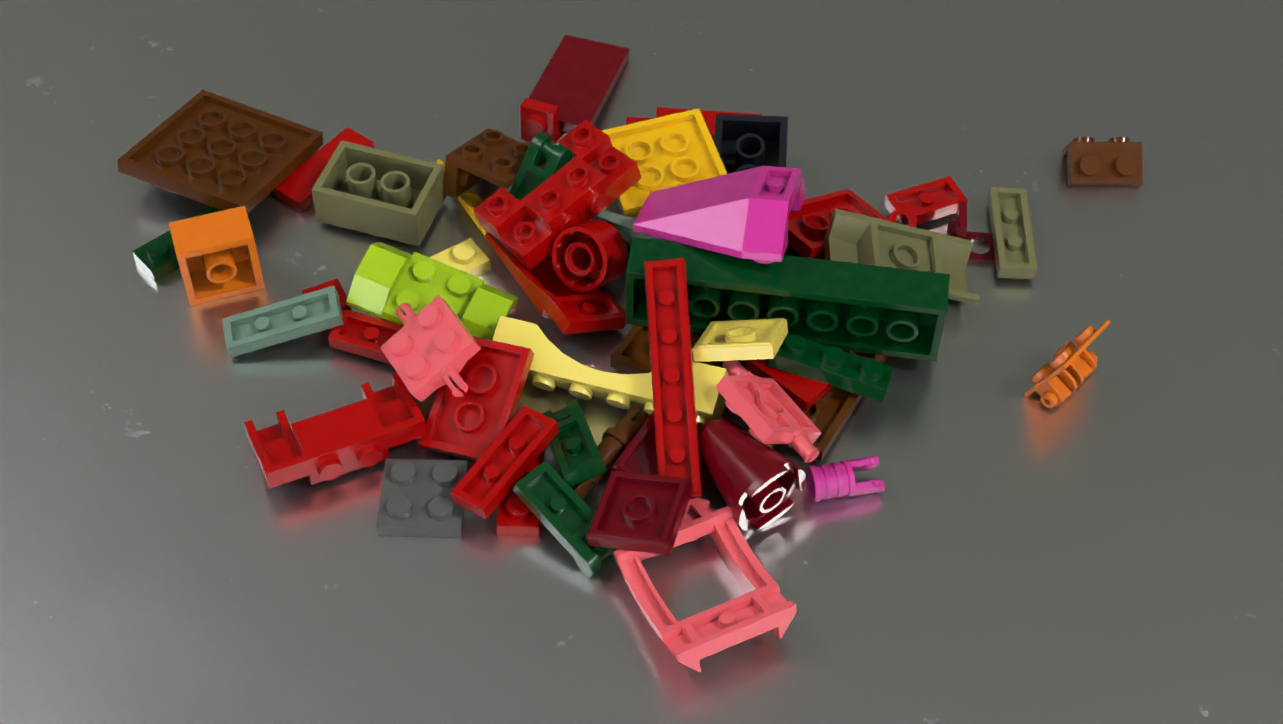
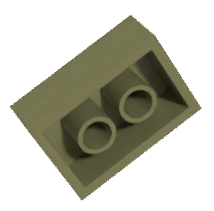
M342 140L311 190L317 221L416 246L421 245L447 196L443 193V164Z

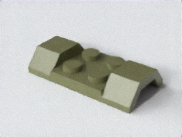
M836 208L832 212L824 238L825 260L950 274L949 300L977 305L980 301L979 294L968 292L965 268L972 250L971 240Z

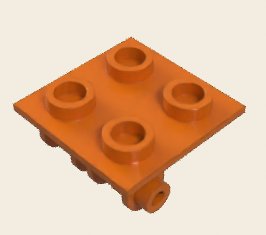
M1107 320L1096 329L1089 325L1072 341H1067L1053 354L1054 359L1050 364L1047 362L1031 376L1030 379L1035 384L1024 395L1028 397L1036 391L1041 396V403L1045 407H1059L1077 389V386H1080L1084 379L1097 368L1098 358L1096 354L1086 350V348L1111 322Z

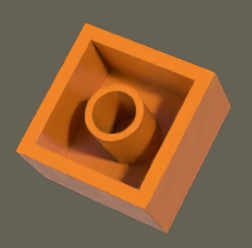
M245 206L168 223L190 307L265 289L255 239Z

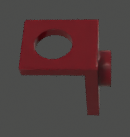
M959 200L955 220L949 219L947 235L971 240L972 242H983L989 247V251L984 254H977L971 251L968 262L996 264L992 233L967 231V201Z

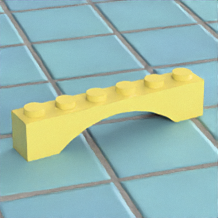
M500 316L492 340L530 348L533 351L534 357L526 380L532 381L534 386L548 391H554L555 387L567 389L571 395L584 400H591L592 396L604 398L608 404L621 409H629L630 405H636L644 408V411L649 415L654 411L651 372L618 374L585 366L562 353L547 339L537 324ZM693 361L697 427L701 428L707 421L721 418L726 399L715 387L724 375L729 374L725 368Z

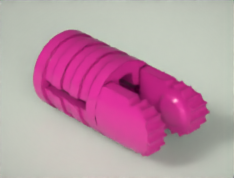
M878 456L840 461V463L834 462L828 465L807 466L805 475L809 499L812 503L820 502V500L837 499L843 496L853 497L884 492L885 486L882 480L855 483L854 472L868 471L880 466Z

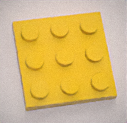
M699 108L602 130L609 135L613 147L637 163L642 177L617 198L622 215L637 217L649 193L652 191L727 174Z

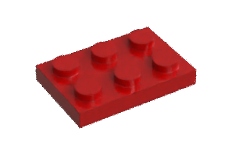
M845 189L806 199L800 211L794 210L790 212L788 219V245L797 251L801 257L814 259L825 257L824 238L835 208L886 221L890 220L850 189Z
M472 336L481 349L466 362L459 372L461 378L468 385V391L465 393L459 388L464 395L455 397L447 384L438 388L426 422L427 436L421 437L419 445L425 450L477 461L514 418L534 353L530 348Z

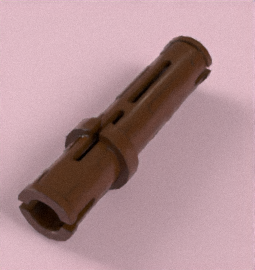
M631 406L614 428L610 427L603 433L602 442L597 447L607 471L614 465L649 418L646 411H643L639 417L636 416L641 407ZM607 471L571 488L583 500Z

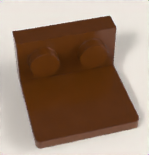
M486 129L446 155L443 193L456 198L483 179L500 187L509 188L513 185L530 144L521 143L507 137L501 131ZM546 156L543 157L540 165L546 162Z

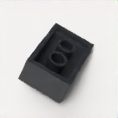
M716 114L714 144L727 174L759 166L786 167L788 117Z

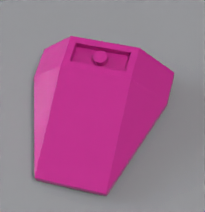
M759 166L652 191L649 193L633 223V231L741 259H752L760 264H770L775 261L782 262L788 246L789 213L794 210L800 211L806 196V186L802 170L800 168Z

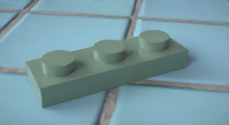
M334 286L222 318L226 349L231 357L344 324L339 295Z

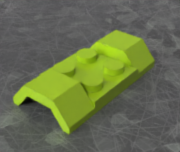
M376 242L370 245L354 274L346 305L382 320L404 326L401 319L396 315L397 307L404 312L400 305L408 303L417 315L435 297L440 295L449 304L472 336L492 340L500 316L508 317L510 311L516 308L519 297L484 284V279L417 252H414L412 255L382 242Z

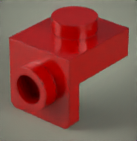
M525 98L520 105L521 140L531 142L536 134L542 132L551 137L553 144H555L564 134V132L559 131V106Z

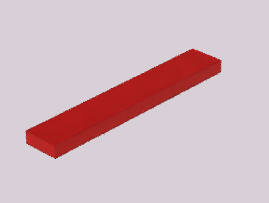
M684 258L644 262L658 476L691 479L693 491L690 498H699L703 496L686 262Z

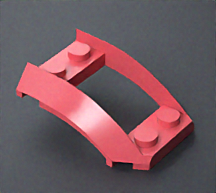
M690 498L673 548L710 534L724 563L744 595L677 621L658 594L641 563L642 560L658 556L659 554L617 549L614 551V557L634 598L657 635L678 662L701 673L700 659L716 654L764 632L772 630L781 640L797 609L796 604L792 600L787 601L780 593L779 585L769 575L751 550L733 518L732 510L728 506L717 510L710 507V501Z

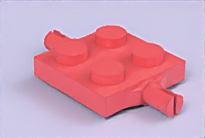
M440 295L435 297L417 315L410 304H401L400 306L404 312L397 307L396 315L401 319L404 326L380 347L410 393L421 403L436 389L446 384L453 396H463L464 394L459 388L466 393L468 385L461 378L459 372L481 347Z
M738 360L725 361L722 368L727 369L729 375H724L715 388L726 399L725 404L729 410L739 415L750 427V434L757 441L767 445L788 444L789 447H793L805 463L815 460L819 455V450L813 446V443L820 436L821 431L773 378H761L753 375Z

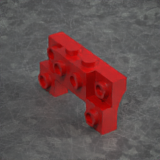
M586 119L558 141L559 145L562 144L572 150V159L530 194L519 201L501 187L473 210L479 224L497 238L517 261L528 270L534 268L552 253L553 243L563 230L589 222L642 178L637 163L613 147L609 135Z
M398 373L391 374L393 386L373 392L369 382L361 384L362 401L292 423V429L284 410L276 412L278 424L256 431L252 420L244 422L249 442L258 465L263 471L269 489L306 476L309 477L311 485L333 480L342 474L363 467H371L386 458H390L388 448L427 436L425 419Z

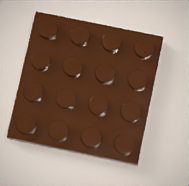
M202 90L117 160L118 171L222 211L245 206L248 214L323 145V132Z

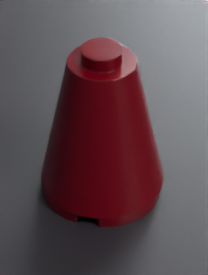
M727 419L709 420L699 429V453L726 505L732 510L735 522L742 530L748 531V525H753L757 530L764 528L779 519L790 509L794 502L789 497L796 488L802 492L806 483V475L797 464L764 443L757 441L753 436Z

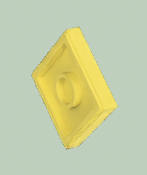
M787 319L711 321L692 348L694 362L774 359L788 334Z

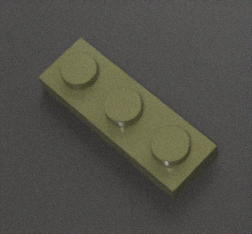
M990 187L987 198L997 278L1035 279L1038 267L1026 188Z

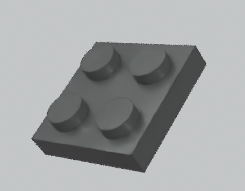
M386 458L376 525L378 536L462 538L465 508L452 501L450 492L468 472V461Z

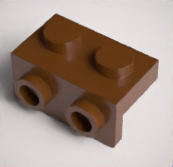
M1077 137L1062 150L1063 158H1067L1068 187H1140L1143 185L1142 142H1130L1128 137H1114L1108 139V142H1094L1093 137Z

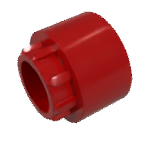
M592 220L567 228L556 237L552 247V264L558 278L568 288L578 292L591 291L616 281L623 274L627 265V245L620 232L614 226L605 221Z

